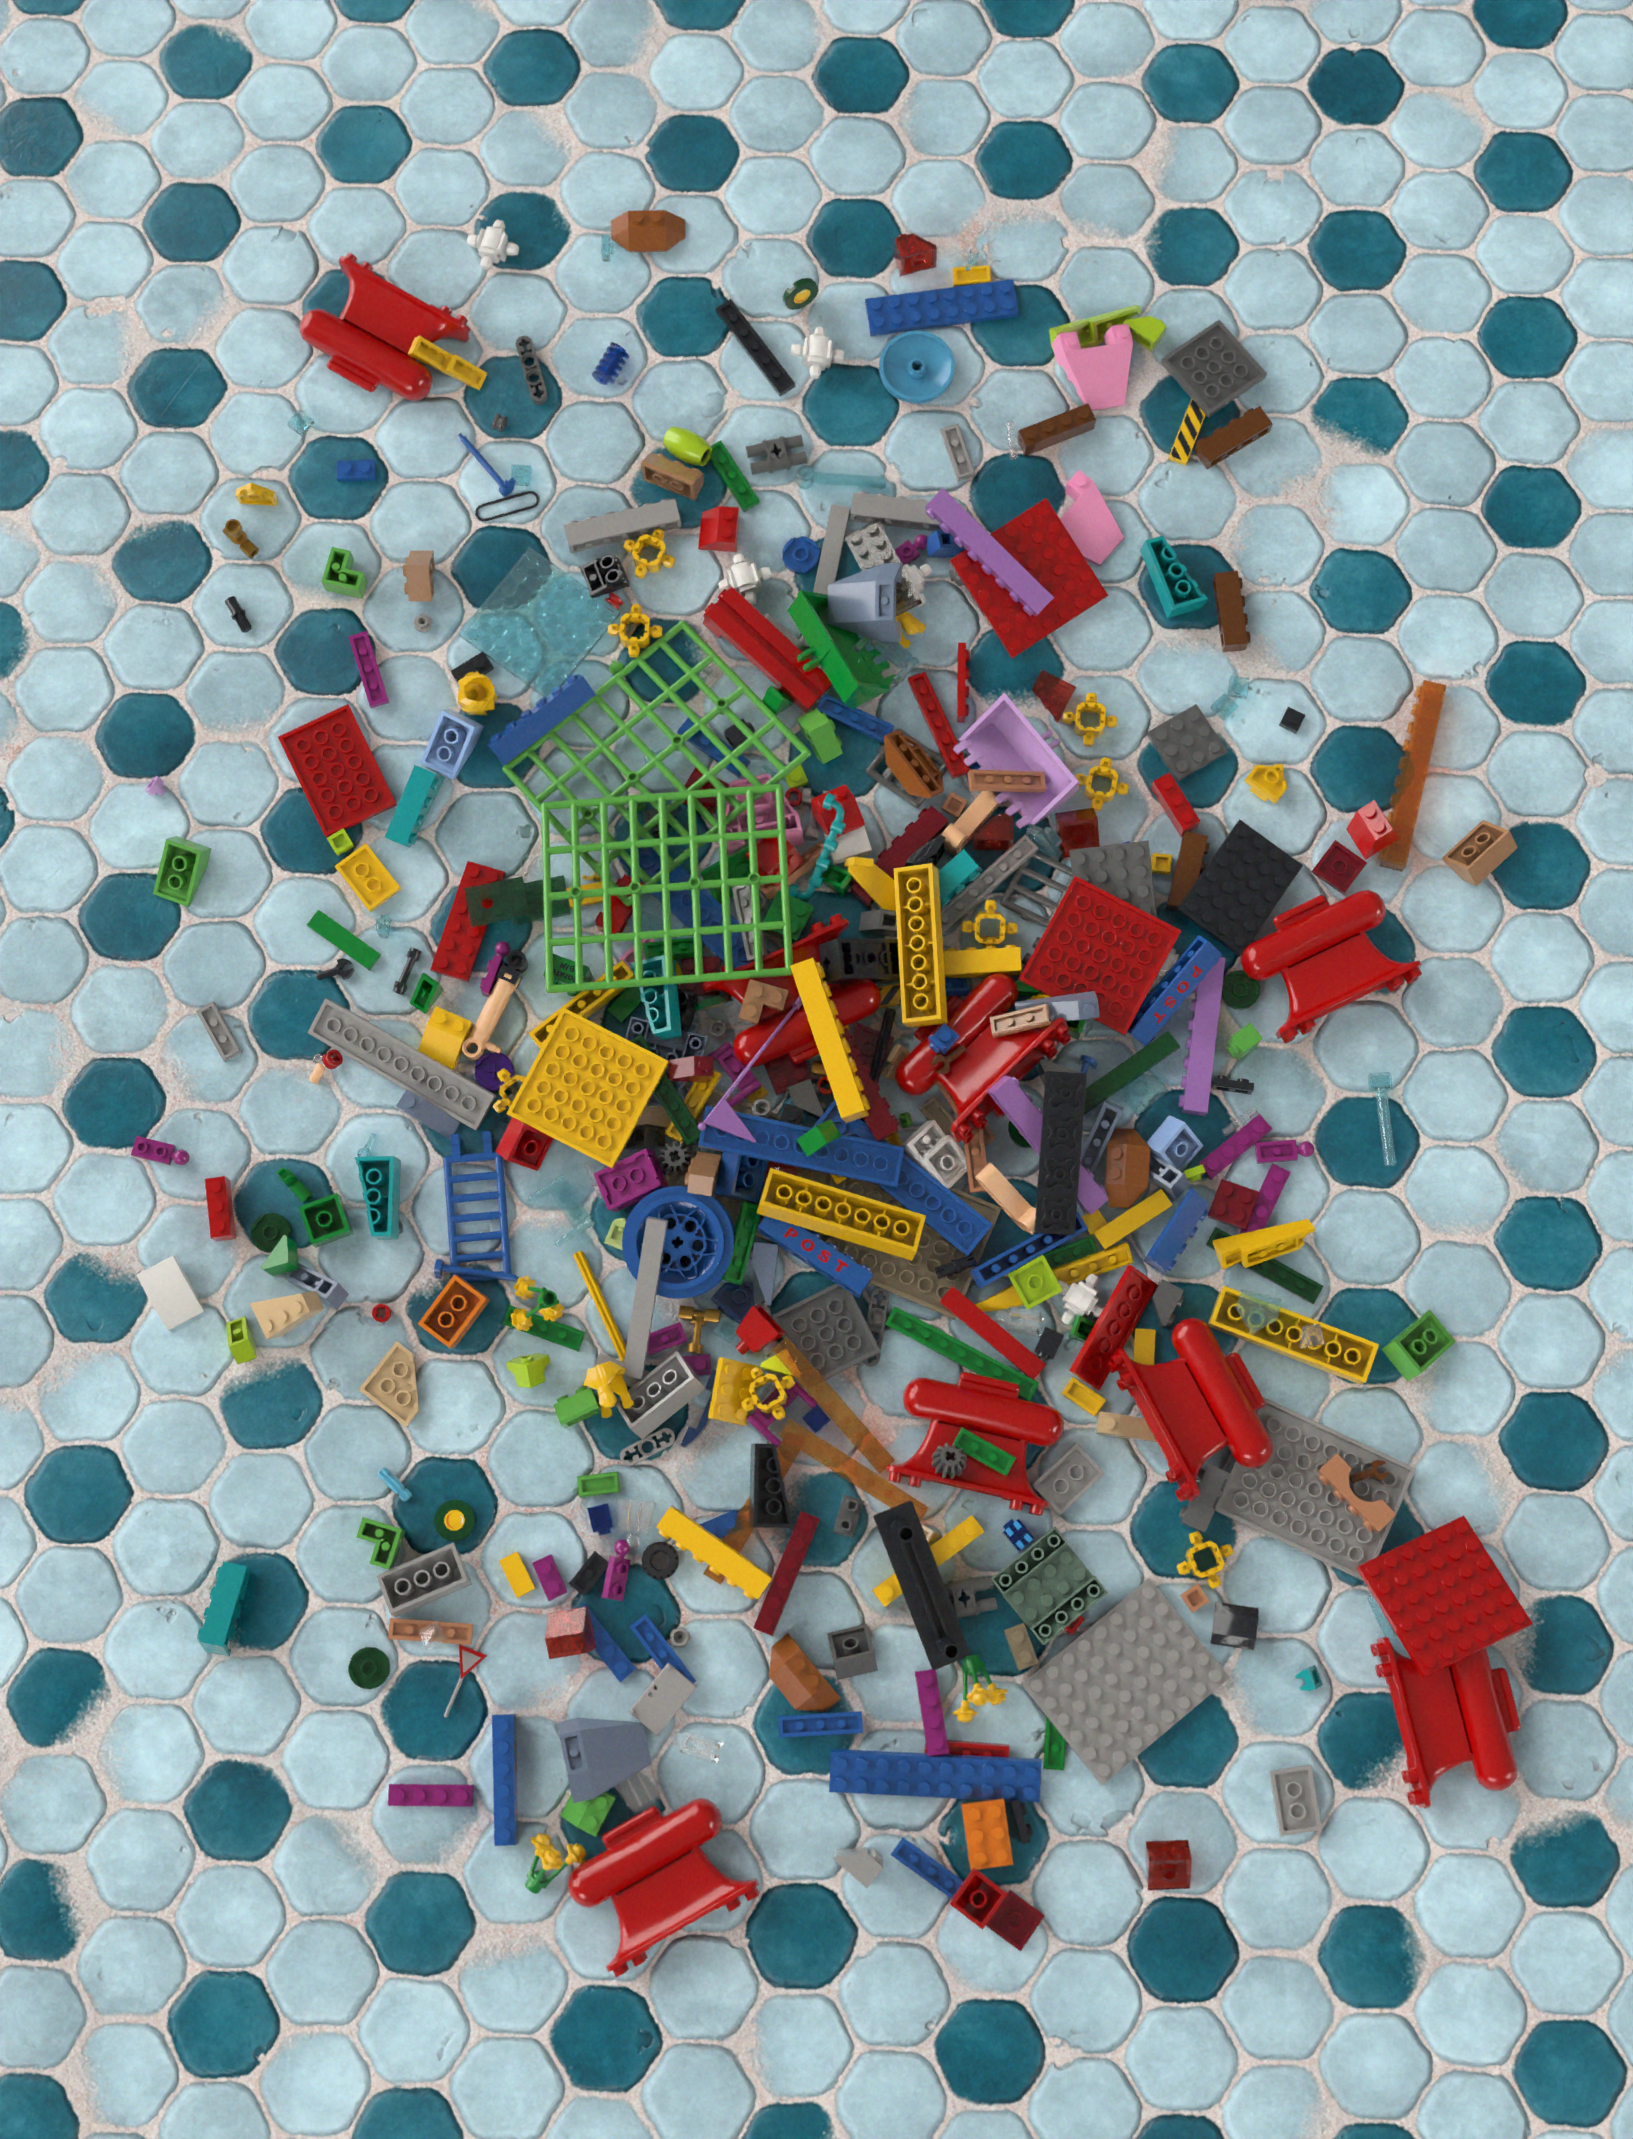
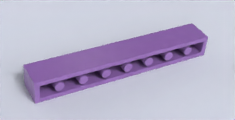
M943 488L926 505V514L932 520L936 519L941 524L940 528L946 534L950 533L954 537V542L959 547H964L972 560H978L982 564L981 568L988 575L992 574L996 578L995 582L1001 588L1005 587L1010 592L1009 596L1015 602L1019 601L1024 606L1023 610L1028 615L1036 617L1054 598Z
M1220 958L1218 963L1210 969L1206 977L1193 990L1195 992V999H1191L1190 1011H1193V1017L1189 1018L1188 1030H1191L1190 1037H1187L1185 1049H1189L1188 1057H1184L1183 1068L1186 1069V1076H1182L1181 1088H1184V1093L1179 1098V1107H1182L1181 1113L1206 1116L1208 1113L1225 958Z
M1003 1076L987 1092L1040 1157L1043 1111L1038 1107L1035 1108L1032 1104V1097L1027 1092L1023 1093L1019 1088L1021 1084L1015 1077ZM1080 1159L1077 1204L1085 1213L1092 1215L1108 1200V1197L1105 1195V1188L1099 1183L1096 1184L1093 1180L1094 1175L1089 1169H1084Z

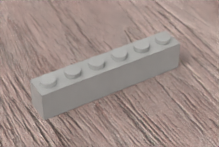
M863 491L853 493L851 522L926 531L942 530L940 528L941 524L936 519L932 520L926 514L927 510L925 507L930 501H925L921 498H916L915 500L907 499L903 496L888 497L885 494L871 495ZM959 503L967 511V506Z
M663 499L658 503L643 504L642 507H629L621 512H608L600 517L591 516L579 522L571 521L564 525L570 553H575L638 538L645 534L650 535L657 528L663 531L680 528L681 520L676 500Z

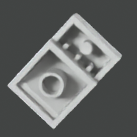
M862 826L837 837L835 841L839 842L838 847L834 853L831 852L834 865L845 862L846 858L871 855L872 849L865 827Z
M935 1120L926 1121L900 1145L904 1147L905 1153L913 1162L947 1189L967 1172L964 1153L951 1135L944 1134Z
M171 1256L137 1274L145 1293L168 1331L205 1312L188 1277L175 1256Z

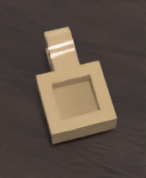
M895 1044L886 1059L889 1065L881 1070L880 1075L885 1079L889 1078L893 1081L897 1066L910 1052L901 1045Z

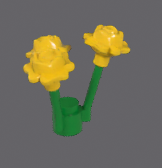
M527 1275L523 1278H518L517 1283L514 1285L515 1295L520 1296L522 1300H526L527 1298H533L534 1292H539L540 1295L537 1299L539 1305L529 1312L526 1309L520 1310L516 1308L514 1310V1313L511 1314L512 1325L518 1331L529 1330V1327L533 1325L531 1316L537 1311L543 1315L544 1320L550 1319L552 1322H555L557 1318L562 1317L561 1311L564 1309L553 1291L547 1290L546 1287L537 1288L534 1286L535 1280L530 1279Z
M970 1655L963 1658V1701H961V1707L953 1712V1715H957L959 1722H972L973 1717L978 1714L977 1711L969 1707V1702H973L976 1706L991 1702L995 1706L1006 1700L1005 1694L1008 1690L997 1688L995 1683H992L985 1669L984 1661H980L979 1655ZM981 1671L988 1683V1690L982 1688L978 1681L977 1675ZM968 1675L973 1676L974 1690L969 1694Z
M538 1833L536 1837H531V1843L536 1849L532 1866L526 1875L528 1880L525 1883V1887L530 1892L538 1894L542 1888L546 1889L548 1884L568 1865H571L573 1862L585 1863L586 1860L584 1858L587 1853L583 1846L578 1843L566 1845L569 1856L563 1862L560 1852L554 1849L553 1843H551L552 1838L549 1835ZM540 1857L542 1859L543 1868L541 1871H535V1868ZM554 1868L557 1869L546 1879V1871Z

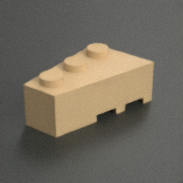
M316 1291L250 1303L266 1339L282 1337L324 1310Z

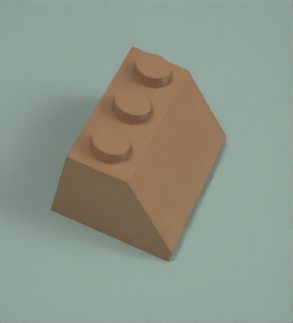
M650 453L641 462L644 481L691 500H696L704 483V475L699 469L688 468L679 461L673 462L662 454L656 455L654 453Z
M1482 820L1442 859L1463 881L1477 886L1518 847L1510 831Z

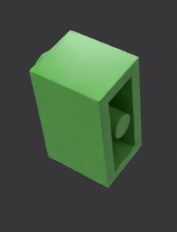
M1249 1023L1231 1036L1226 1044L1228 1047L1227 1051L1232 1058L1236 1057L1239 1061L1254 1050L1263 1038L1254 1026Z

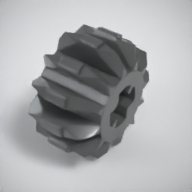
M673 1141V1147L666 1143L667 1151L660 1149V1153L664 1156H659L658 1160L663 1162L660 1165L662 1169L667 1167L666 1172L668 1174L671 1173L672 1169H674L675 1175H678V1169L685 1173L684 1165L689 1167L691 1164L686 1160H691L693 1156L688 1154L690 1152L689 1147L683 1149L685 1145L683 1142L678 1147L676 1141ZM678 1154L680 1160L673 1162L671 1156Z
M947 1442L944 1444V1447L938 1446L936 1452L932 1455V1467L936 1468V1474L943 1473V1478L949 1475L951 1479L955 1475L960 1476L962 1470L967 1465V1457L965 1454H962L963 1449H956L955 1444L949 1447Z

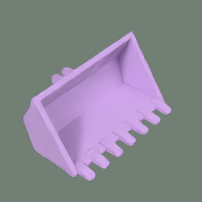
M1003 693L958 739L960 743L953 750L959 754L967 749L971 755L965 758L964 763L970 766L977 761L981 766L978 770L1044 772L1046 791L1044 793L1001 792L995 797V801L998 804L1007 799L1012 805L1005 810L1008 816H1012L1016 812L1020 813L1022 818L1015 824L1019 829L1028 824L1032 828L1041 820L1063 807L1079 789V781L1053 751V749L1060 745L1061 741L1056 739L1049 744L1045 742L1053 734L1051 729L1039 735L1009 697Z

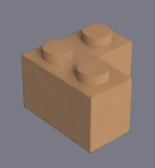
M410 551L409 556L406 557L405 565H403V576L407 578L404 590L405 595H408L409 601H432L434 596V551Z
M750 979L738 1020L757 1025L763 1006L783 1011L789 990Z

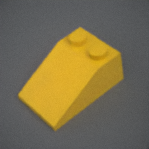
M436 1006L427 1023L418 1050L454 1070L463 1053L462 1045L468 1039L474 1025L472 1021Z

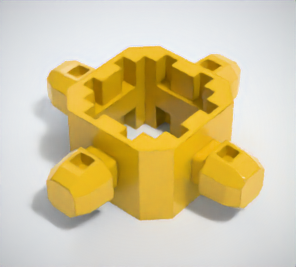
M657 528L651 536L647 534L642 535L637 543L630 539L625 541L623 547L626 551L632 553L636 566L635 577L643 579L648 572L656 573L660 571L662 564L667 568L674 567L676 560L674 557L667 555L666 546L663 541V530ZM649 545L654 549H660L657 560L655 559L654 562L650 561V563L646 559L639 558L642 548H645V546L649 547Z
M640 604L632 605L631 612L625 613L621 617L620 625H608V634L616 637L620 635L621 643L628 648L629 656L634 658L639 656L640 648H646L650 644V636L659 638L662 637L663 632L661 626L653 625L651 627L650 619L646 614H642ZM630 623L635 625L643 623V626H645L644 637L641 636L640 639L631 637L629 639L626 636L627 625H630Z
M1088 693L1085 702H1081L1077 706L1075 714L1073 712L1063 713L1062 722L1069 725L1074 723V732L1078 736H1083V745L1085 747H1092L1094 738H1098L1103 734L1105 726L1107 728L1117 726L1118 717L1113 715L1105 716L1106 708L1101 703H1097L1096 693ZM1087 711V713L1096 712L1100 718L1099 726L1096 729L1093 727L1083 728L1084 725H1080L1081 713Z
M1103 757L1099 766H1094L1089 770L1088 777L1085 774H1075V778L1079 781L1078 786H1086L1084 794L1088 799L1092 800L1091 809L1093 811H1100L1103 802L1108 803L1113 800L1115 792L1118 795H1127L1128 784L1123 782L1117 783L1118 774L1114 769H1111L1112 761L1110 758ZM1093 776L1109 777V780H1112L1110 792L1104 794L1101 791H1093L1094 789H1091Z
M993 899L986 900V911H979L975 915V922H972V920L962 922V931L967 933L974 931L975 939L979 943H984L983 949L986 946L1000 944L1005 938V932L1016 934L1018 930V924L1015 922L1005 924V916L1000 911H995L997 906L996 901ZM997 918V920H1000L999 936L980 935L981 919Z
M504 1068L497 1072L500 1081L504 1082L499 1087V1095L502 1099H498L492 1106L497 1113L504 1111L507 1105L510 1108L512 1102L504 1091L518 1080L523 1083L525 1080L523 1075H514L511 1078V1074Z
M758 1366L753 1368L751 1375L754 1382L749 1387L752 1397L750 1399L747 1397L742 1401L743 1409L745 1412L755 1409L754 1407L757 1405L761 1412L770 1413L772 1411V1414L778 1421L785 1418L786 1413L782 1405L786 1403L788 1396L784 1390L786 1388L789 1390L795 1385L792 1376L787 1375L779 1382L776 1375L770 1373L765 1375ZM768 1382H774L780 1396L768 1405H763L756 1391Z
M1200 1532L1190 1533L1189 1539L1191 1544H1194V1547L1187 1550L1185 1555L1187 1562L1183 1561L1176 1566L1178 1573L1184 1575L1190 1573L1191 1570L1193 1576L1198 1578L1207 1576V1582L1212 1589L1220 1586L1221 1581L1219 1575L1216 1576V1572L1223 1569L1225 1563L1222 1557L1227 1558L1234 1553L1231 1545H1223L1218 1549L1217 1544L1207 1541L1203 1543V1537ZM1209 1547L1216 1559L1217 1566L1200 1572L1194 1561L1193 1553Z

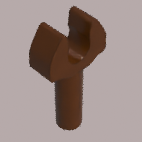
M961 1045L947 1056L936 1054L930 1064L936 1065L941 1061L943 1066L936 1073L946 1074L950 1071V1062L967 1050Z
M1382 1460L1372 1461L1370 1469L1350 1475L1351 1482L1355 1483L1370 1477L1376 1478L1377 1481L1384 1480L1390 1472L1380 1474L1377 1471V1467L1384 1465L1386 1462Z

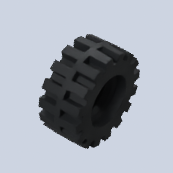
M655 1542L644 1550L641 1559L642 1567L654 1579L669 1578L678 1568V1553L668 1543ZM657 1552H665L669 1557L668 1566L661 1570L656 1569L652 1565V1557Z

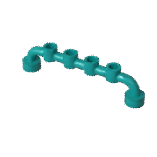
M830 793L826 795L822 808L829 811L834 808L837 815L824 842L823 850L817 860L814 873L809 880L808 888L805 891H799L800 887L795 884H791L789 888V895L798 899H807L812 896L816 888H821L824 882V878L820 877L822 871H827L831 864L828 856L830 852L834 853L839 844V842L835 841L837 834L842 835L846 826L842 822L844 819V808L836 801V796Z

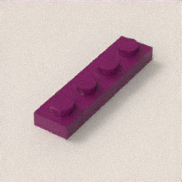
M367 631L349 636L348 638L370 708L389 703Z
M1260 1114L1257 1115L1198 1163V1166L1203 1164L1206 1171L1205 1174L1210 1180L1213 1179L1268 1134L1272 1127Z
M1273 1163L1271 1164L1259 1190L1260 1196L1246 1231L1241 1229L1239 1234L1265 1228L1291 1173L1290 1171Z
M936 1670L916 1671L915 1680L928 1757L949 1754Z
M389 1784L388 1806L472 1807L474 1785Z

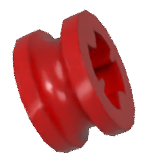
M609 593V598L604 599V602L614 611H618V606L623 605V601L614 593Z
M797 788L787 790L785 798L790 802V806L798 807L802 803L801 791ZM793 794L795 796L797 794V801L794 802V799L790 801V795Z
M332 1049L323 1055L322 1061L328 1069L332 1070L342 1064L343 1057L339 1051Z
M827 1076L821 1077L817 1082L819 1093L822 1095L832 1094L831 1086L826 1091L825 1088L820 1087L824 1081L830 1084Z
M378 1304L373 1308L372 1316L378 1322H386L391 1317V1309L385 1304ZM379 1308L382 1310L386 1309V1316L383 1319L381 1316L380 1318L377 1317Z

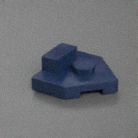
M745 1282L741 1285L724 1283L711 1297V1300L718 1305L717 1309L732 1322L735 1320L741 1324L750 1308L755 1306L753 1282Z

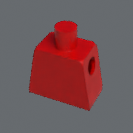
M755 1305L750 1308L736 1330V1334L741 1338V1341L735 1347L742 1355H745L749 1349L754 1353L761 1352L766 1345L778 1340L786 1332L761 1305Z

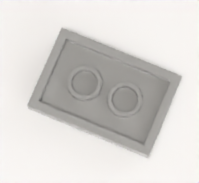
M1076 1443L1031 1486L1044 1500L1049 1502V1505L1060 1516L1105 1473Z
M1305 1765L1269 1770L1279 1836L1322 1830L1312 1766Z

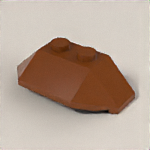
M666 210L627 211L611 220V240L618 243L628 252H667L685 239V219Z
M900 730L884 736L886 765L908 794L932 798L943 793L942 774L919 743L903 735V732Z
M1115 1128L1108 1142L1105 1187L1110 1208H1130L1149 1186L1151 1147L1135 1129Z
M788 1633L772 1646L769 1677L795 1710L826 1712L841 1699Z

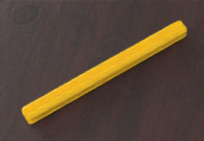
M578 1251L573 1254V1257L621 1362H624L626 1353L625 1342L584 1252Z

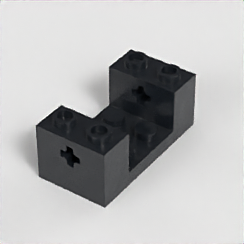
M837 938L818 945L820 963L826 976L823 978V981H826L827 984H841L851 980H871L875 984H887L900 980L898 939Z

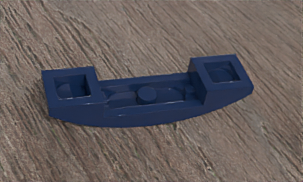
M714 1369L705 1386V1389L713 1392L716 1370ZM712 1393L697 1428L688 1426L681 1443L682 1447L686 1448L691 1445L709 1424L711 1419L708 1418Z

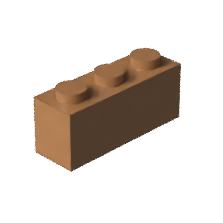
M697 1151L696 1157L691 1159L688 1173L685 1176V1185H688L687 1193L712 1196L719 1175L721 1155Z

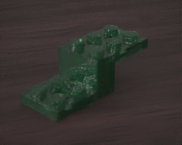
M564 875L551 878V892L567 891ZM517 877L464 888L472 928L511 920L514 926L544 920L543 879L525 883L523 877ZM490 899L493 901L492 907L488 909L482 907L483 902ZM568 899L553 900L551 902L552 918L572 914Z

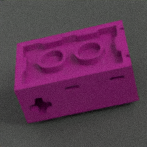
M647 1148L617 1162L613 1169L606 1167L594 1173L608 1211L618 1212L641 1201L652 1192L669 1187L655 1152Z

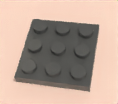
M1197 704L1146 734L1177 782L1228 752Z

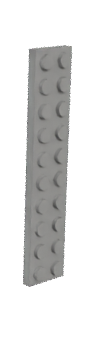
M325 998L308 1031L315 1038L403 1089L418 1095L474 1130L479 1129L496 1097L492 1092L329 998Z

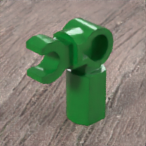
M281 1167L276 1172L282 1182L290 1187V1190L304 1204L314 1196L301 1181H296L298 1178L288 1168L284 1169Z

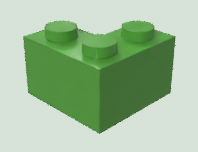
M331 548L321 582L326 591L362 599L367 579L363 572L351 570L354 558L349 550Z
M815 708L796 719L802 734L810 742L816 758L822 764L843 754L841 746H843L842 741L834 733L836 727L831 719L828 720L824 712L821 713Z
M363 1517L356 1537L376 1543L369 1564L390 1570L395 1566L406 1530Z

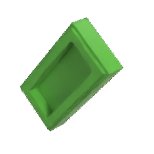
M618 1472L577 1477L579 1497L620 1493Z

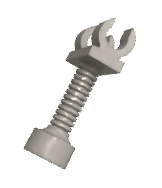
M804 788L803 806H811V789ZM811 808L808 828L804 829L803 838L809 841H817L819 831L816 829L817 821L812 815Z

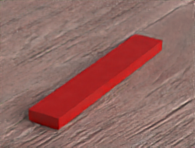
M926 672L908 677L907 682L951 778L955 779L968 774L970 768L964 763L965 757L963 752L957 754L953 750L958 741Z
M953 1286L939 1301L941 1305L1029 1378L1035 1380L1046 1366L1042 1360Z

